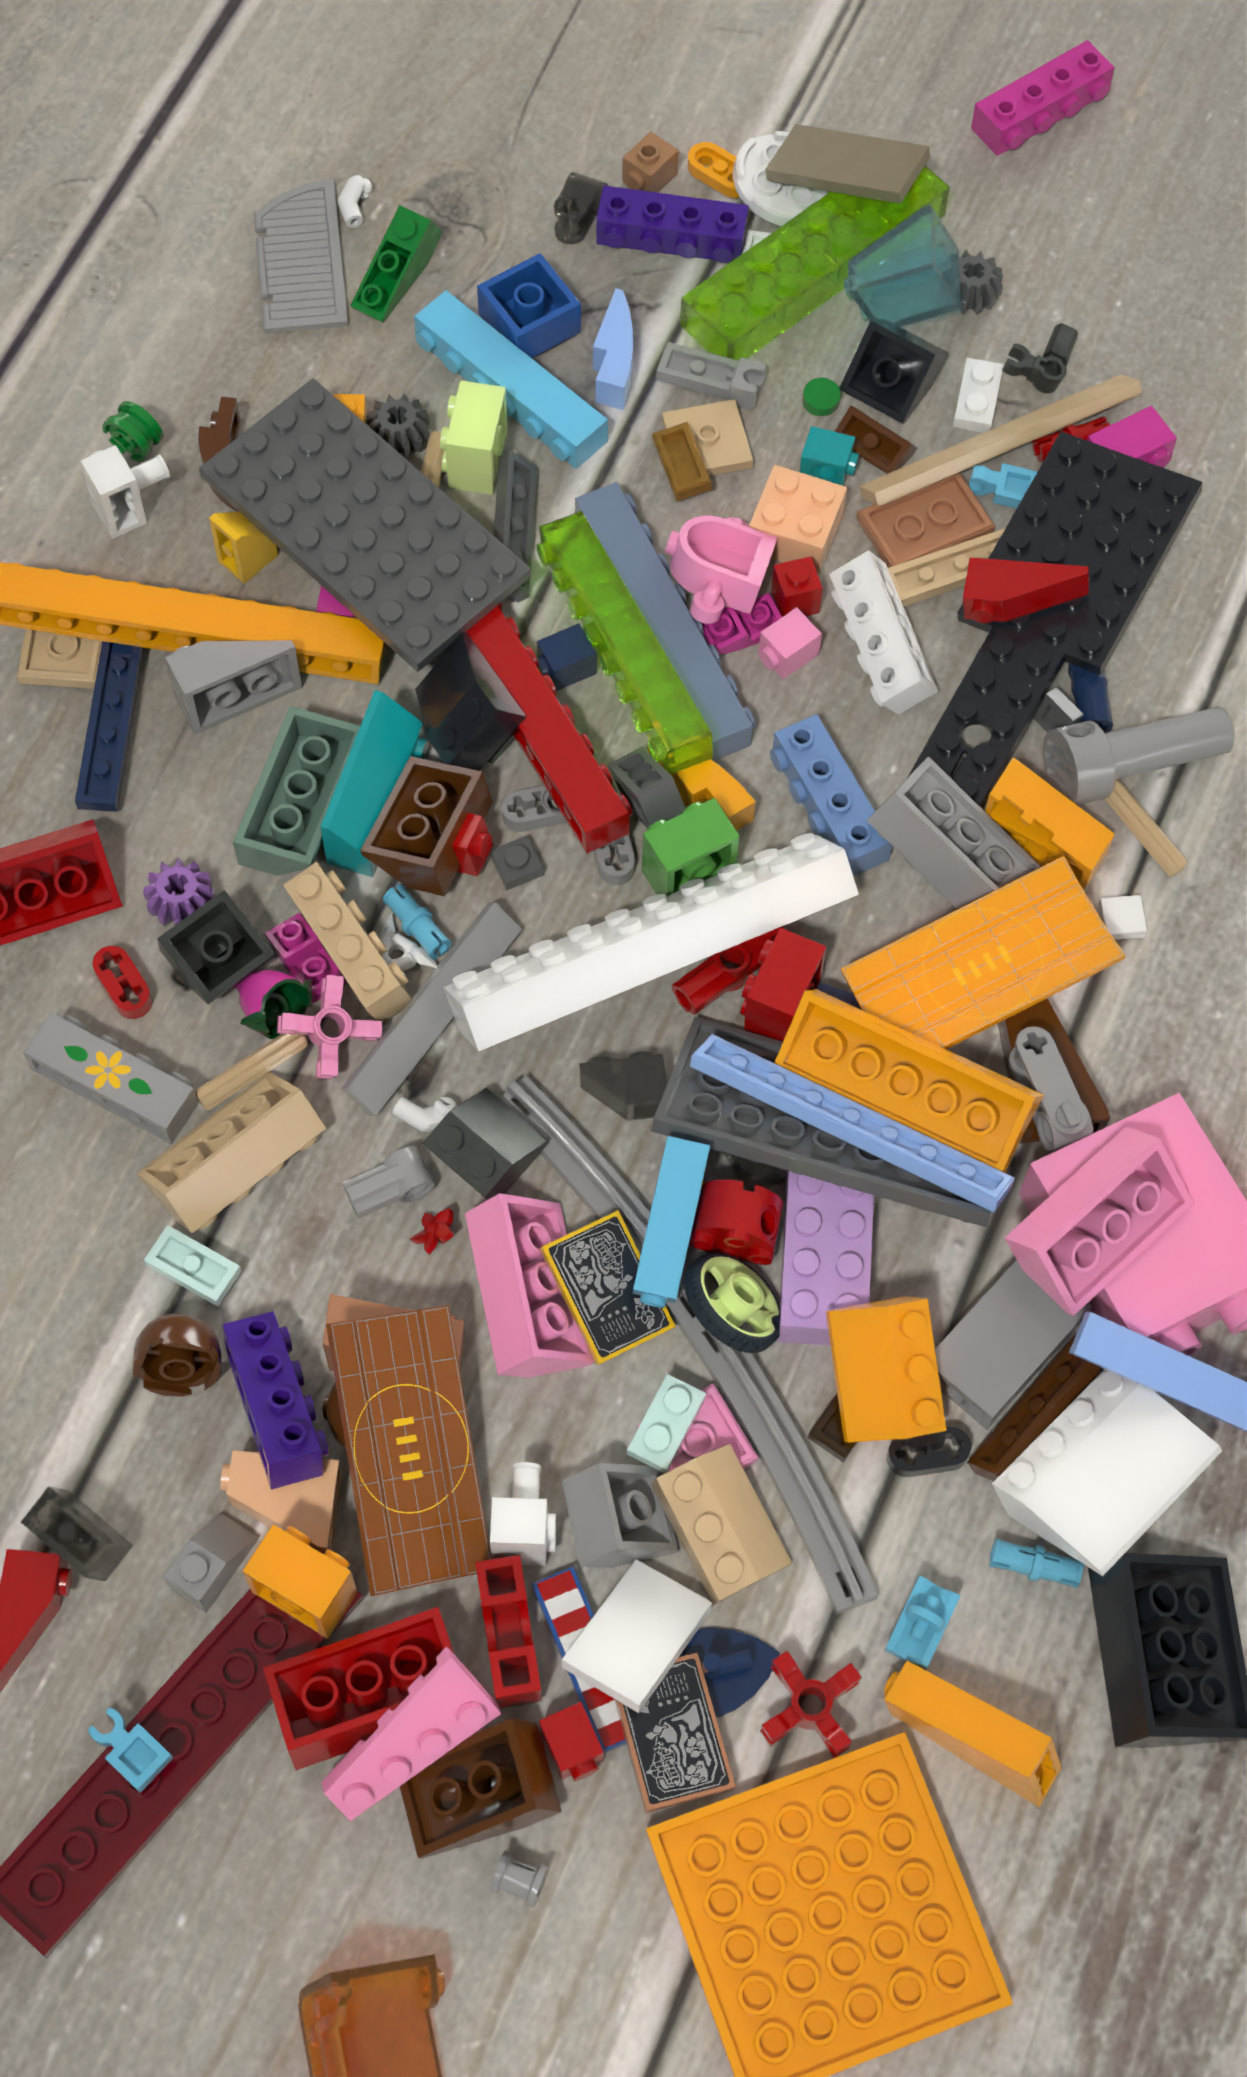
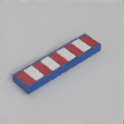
M574 1567L532 1583V1589L561 1659L594 1616ZM567 1671L579 1702L582 1703L603 1752L607 1753L626 1745L614 1698Z

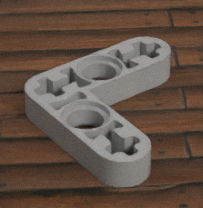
M613 783L612 787L614 788L615 792L617 793L616 787H615V785H614V783ZM544 785L509 793L502 802V820L506 827L516 832H524L567 822L560 811L553 810L548 806L547 803L552 797ZM541 800L542 814H537L536 801ZM522 806L525 816L518 817L517 813L514 812V807ZM629 835L593 851L598 872L606 883L622 885L632 878L635 859ZM615 848L620 864H623L620 871H615L614 866L611 865L610 850Z

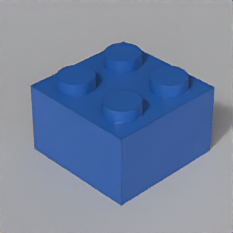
M541 253L477 285L478 313L481 318L530 358L581 332V303Z

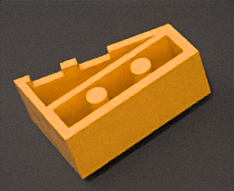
M1014 757L990 792L985 812L1036 863L1044 866L1065 856L1080 886L1084 889L1087 888L1107 856L1115 835L1102 823L1098 822Z

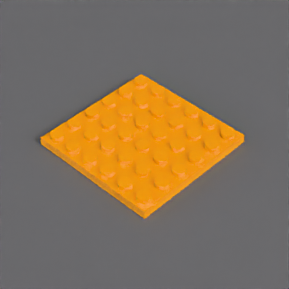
M905 1732L646 1828L649 1843L734 2077H830L1014 2004Z

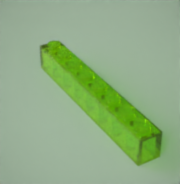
M579 511L539 526L541 543L536 545L539 558L544 566L550 565L556 589L559 593L565 592L567 595V604L575 621L580 619L583 623V631L593 648L596 647L600 653L599 661L605 675H612L616 681L615 689L619 700L623 705L629 704L632 709L631 716L635 728L639 733L645 732L648 737V747L653 758L657 762L661 761L670 775L712 759V732L583 512Z

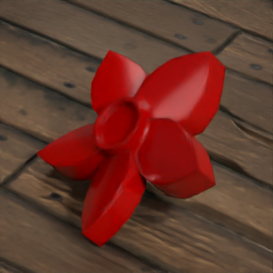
M448 1208L440 1211L436 1216L424 1213L421 1220L424 1230L415 1234L410 1240L415 1244L424 1243V1250L430 1255L438 1241L444 1244L454 1237V1233L450 1228L453 1223L454 1212Z

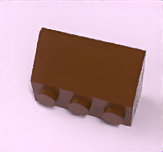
M410 756L360 850L362 856L408 888L445 896L460 867L452 844L467 814H476L485 818L493 803L483 772Z

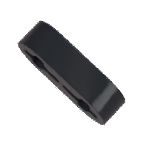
M946 1427V1431L908 1439H895L891 1441L888 1448L887 1463L889 1468L901 1477H915L960 1469L966 1463L971 1452V1441L968 1435L957 1427ZM946 1439H951L953 1446H961L962 1448L958 1450L956 1458H950L948 1452L933 1453V1450L942 1448ZM902 1446H908L910 1452L913 1453L925 1451V1454L915 1456L912 1465H906L904 1458L896 1457V1455L900 1454Z

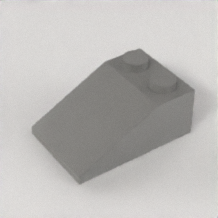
M292 640L201 641L192 646L180 647L173 654L165 657L175 699L194 735L302 688L296 649Z

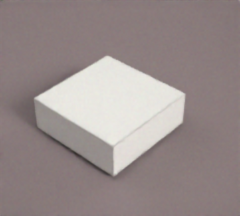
M1141 895L1100 898L1098 905L1101 920L1115 940L1145 938L1147 927Z

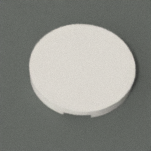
M774 131L770 135L757 138L751 137L741 147L733 166L734 185L742 201L749 205V209L759 217L782 227L805 228L823 221L834 208L839 193L773 182L766 179V167L790 132Z

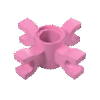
M326 975V978L321 980V1011L314 1016L282 1013L281 1016H278L277 1033L308 1035L312 1043L318 1046L315 1078L333 1079V1077L338 1076V1045L346 1038L373 1042L382 1038V1021L352 1020L349 1014L341 1008L344 976ZM323 1017H330L337 1022L339 1027L337 1037L331 1038L323 1034L320 1028V1022Z

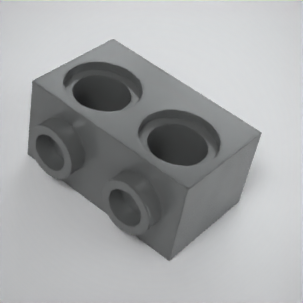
M643 746L608 764L619 793L625 795L631 806L632 813L647 829L657 821H668L682 814L686 809L673 777Z

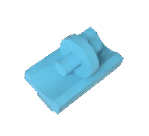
M919 1575L884 1651L927 1670L961 1595L941 1588Z

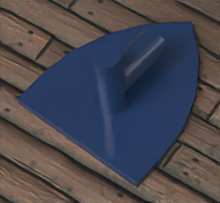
M705 1628L697 1630L679 1657L698 1652L715 1716L718 1718L735 1711L754 1697L770 1677L772 1661L780 1656L781 1653L760 1639L736 1630Z

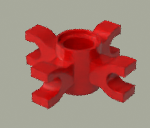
M788 1651L775 1658L770 1668L792 1697L787 1709L761 1725L762 1729L760 1732L770 1747L799 1726L807 1730L815 1729L833 1758L848 1750L852 1741L835 1721L830 1711L835 1700L860 1684L859 1681L862 1677L853 1664H848L823 1683L815 1679L806 1680ZM804 1695H815L821 1700L823 1710L816 1715L806 1714L801 1710L798 1700Z

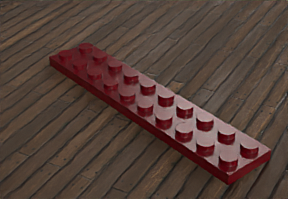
M249 1589L126 1726V1731L129 1733L139 1723L172 1755L173 1759L139 1793L107 1762L105 1757L114 1749L112 1746L107 1747L0 1866V1916L36 1950L48 1958L273 1703L263 1667L321 1648L328 1639L255 1595ZM360 1592L356 1594L329 1638L364 1600Z

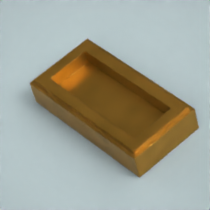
M688 421L652 433L655 448L676 502L712 490L711 480Z

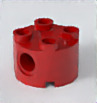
M714 1180L704 1183L699 1194L689 1245L707 1253L728 1254L741 1261H750L759 1265L772 1264L783 1208L781 1198L772 1191L755 1185L754 1192L743 1190L744 1182L737 1180Z

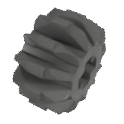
M965 250L961 257L952 255L948 265H945L941 272V297L948 298L949 308L960 306L962 314L967 309H972L976 315H978L982 307L991 310L995 300H998L1002 293V268L996 267L994 257L984 259L982 251L976 256H971L967 250Z
M404 393L400 399L396 400L389 394L386 403L375 400L374 411L368 412L366 417L367 425L398 453H402L406 459L410 455V450L421 453L423 442L429 440L430 427L428 425L430 424L427 410L422 409L419 399L409 402Z

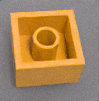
M273 1524L242 1571L252 1593L328 1639L358 1593L353 1574L347 1569L350 1563L329 1549L323 1555L310 1547L311 1539L296 1528L288 1526L284 1531Z

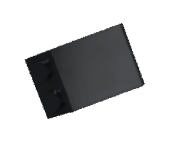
M462 632L415 689L427 739L445 764L480 771L526 718V715L467 633Z

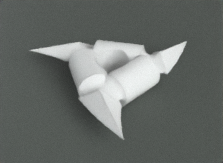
M391 913L379 936L388 949L383 954L387 963L390 965L395 961L403 972L415 967L416 963L437 968L438 966L435 961L428 956V953L422 946L418 948L416 943L399 933L395 934L393 913ZM394 949L404 952L403 956L398 959L390 958Z

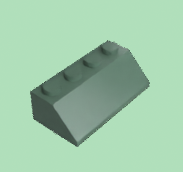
M289 707L233 840L238 865L277 876L305 870L313 864L323 840L320 826L360 728L359 725L296 707Z

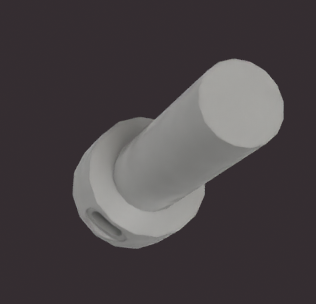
M1221 707L1104 733L1097 723L1089 720L1054 728L1047 732L1043 742L1044 770L1048 784L1076 805H1081L1110 797L1114 789V782L1117 779L1231 752L1234 745V730L1229 715Z

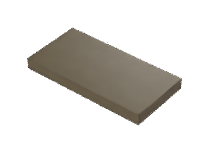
M795 124L766 167L765 174L766 179L773 182L901 204L929 160L930 150L929 146Z

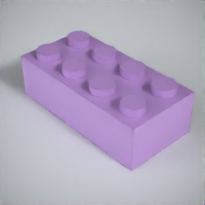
M791 1171L787 1172L779 1301L780 1336L777 1342L831 1346L826 1311L869 1303L874 1195L837 1186L833 1183L805 1175L795 1174Z

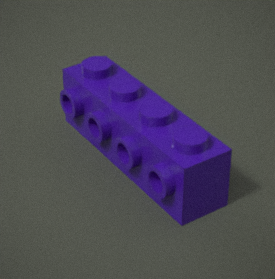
M603 185L596 220V244L612 248L621 247L643 250L648 253L657 252L679 255L685 258L694 257L716 260L722 263L741 264L747 231L749 205Z
M274 1311L222 1324L225 1352L270 1489L323 1476L322 1457L329 1455L328 1446L323 1430H314L312 1421L316 1420L314 1404L310 1394L302 1395L300 1386H304L303 1373L299 1361L290 1360L288 1352H292V1343L287 1327L279 1328Z

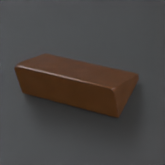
M852 405L834 431L854 436L853 452L858 453L861 458L886 474L902 468L917 450V447Z

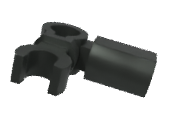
M1063 323L1057 324L1052 331L1043 357L1040 355L1035 357L1030 354L1025 346L1014 343L1008 355L1017 359L1018 362L1008 358L1002 370L1011 376L1023 375L1027 377L1026 380L1032 382L1034 387L1042 393L1054 392L1066 374L1065 367L1078 337L1077 329Z

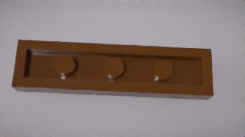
M1076 1335L1072 1337L968 1460L967 1463L975 1474L995 1481L1098 1375L1102 1367L1069 1353Z

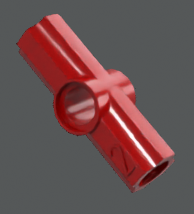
M781 926L714 954L672 984V992L675 994L678 1003L687 1013L690 1012L696 1015L727 991L741 989L745 985L748 976L760 968L761 963L758 962L766 940L774 941L779 929L783 927ZM731 962L737 964L740 967L730 969L725 967L723 964Z

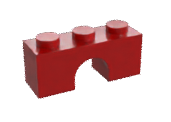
M516 1555L475 1562L496 1702L499 1708L542 1701L541 1686L531 1632L521 1557Z

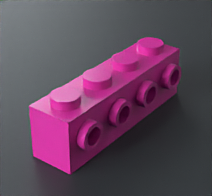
M1086 40L975 103L971 129L996 156L1009 149H1016L1025 140L1037 133L1046 132L1061 119L1072 117L1082 107L1093 101L1103 99L1110 91L1115 67L1089 40Z

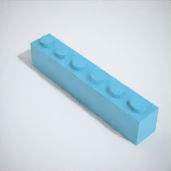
M447 290L414 316L415 339L424 351L435 354L442 360L450 372L458 373L468 382L506 387L507 417L511 416L519 422L530 437L538 438L545 443L559 460H566L577 469L608 442L607 418Z

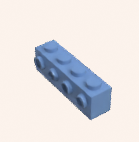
M816 714L774 732L773 749L770 750L771 760L778 772L784 771L788 778L789 790L794 801L797 804L802 803L808 812L807 820L813 833L821 835L822 838L845 849L853 876L889 861L892 845L882 838L867 821L875 811L818 715Z

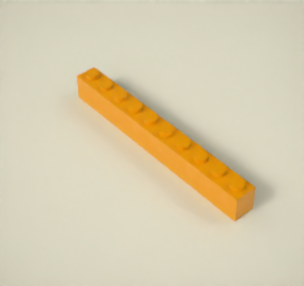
M0 562V625L174 652L183 646H192L201 641L292 640L296 649L299 672L379 684L386 643L356 618L337 616L330 612L319 613L300 610L292 606L281 607L262 604L254 600L243 601L224 598L215 594L186 592L172 587H154L142 585L134 581H116L104 579L96 575L72 574L58 569L47 570L28 567L19 563Z

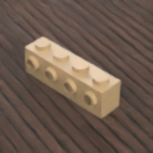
M315 862L286 882L283 886L365 1009L375 1021H382L384 1023L404 1009L412 999L404 988V985L409 980L395 961L390 965L387 963L383 954L388 949L375 931L369 934L366 932L362 923L367 921V918L354 900L347 904L341 895L347 889L334 870L326 874L318 862Z

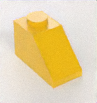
M240 512L214 513L209 517L217 560L242 583L245 584L278 556L276 544Z

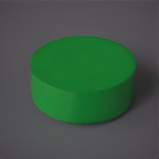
M820 377L810 380L805 385L802 403L804 408L816 416H827L834 413L840 403V388L834 381L828 378Z

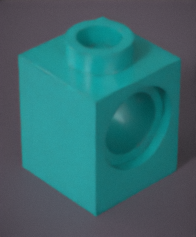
M811 426L801 455L799 472L844 486L847 475L854 476L858 464L859 454L853 452L855 437Z

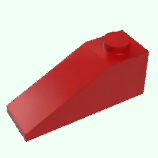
M970 557L963 593L965 619H973L979 623H990L992 621L1006 622L1088 595L1089 567Z
M6 1549L0 1582V1693L60 1610L62 1596H68L70 1593L72 1569L67 1568L68 1564L61 1554Z

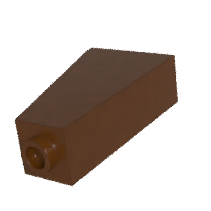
M1048 998L997 1023L1009 1079L1015 1081L1008 1060L1011 1051L1015 1047L1017 1035L1027 1027L1036 1026L1043 1028L1053 1038L1079 1097L1089 1111L1093 1133L1107 1127L1110 1120L1109 1111ZM1033 1118L1020 1140L1021 1144L1040 1141Z

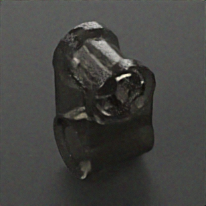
M571 172L568 175L564 187L554 203V214L558 218L555 223L554 233L560 242L564 244H577L586 237L587 232L598 215L603 185L608 186L606 182L575 172Z

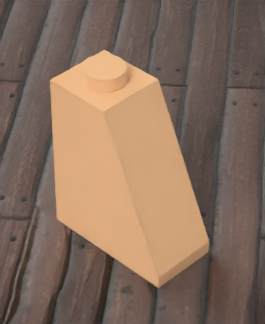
M232 1450L231 1464L223 1465L220 1483L221 1490L226 1491L230 1504L270 1528L273 1524L284 1531L288 1526L296 1528L311 1539L309 1546L323 1555L327 1549L332 1551L342 1479V1468L339 1460L322 1458L323 1476L271 1490L259 1453Z

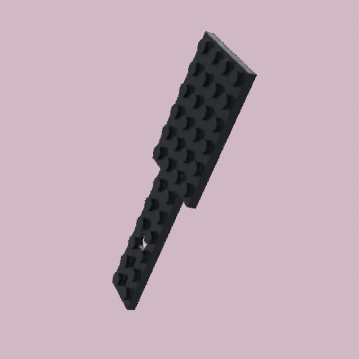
M1064 432L1059 433L988 559L1088 566L1089 594L1006 622L992 621L990 623H979L973 619H965L963 604L957 612L958 621L986 631L989 634L908 777L929 756L980 808H984L990 792L1007 767L1064 662L1101 676L1201 494L1202 481ZM981 725L990 731L991 738L987 744H979L974 749H971L961 743L960 735L968 726Z

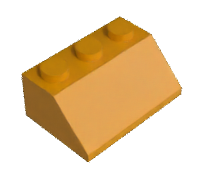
M902 1296L826 1311L844 1442L908 1439L946 1431L928 1299Z

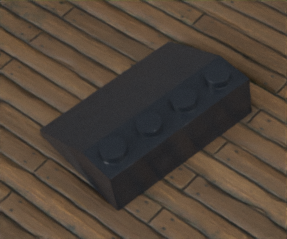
M1124 1553L1103 1576L1088 1567L1115 1748H1156L1247 1740V1674L1227 1558Z

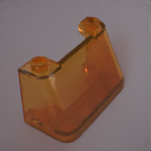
M435 1954L330 1972L303 1987L298 1998V2011L310 2077H442L429 2010L438 2005L439 1999L445 1990L444 1976L440 1968L437 1967Z

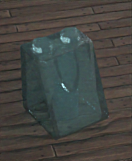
M931 205L921 208L848 261V278L844 280L846 294L851 301L854 300L857 303L865 322L886 319L899 327L961 309L958 247Z

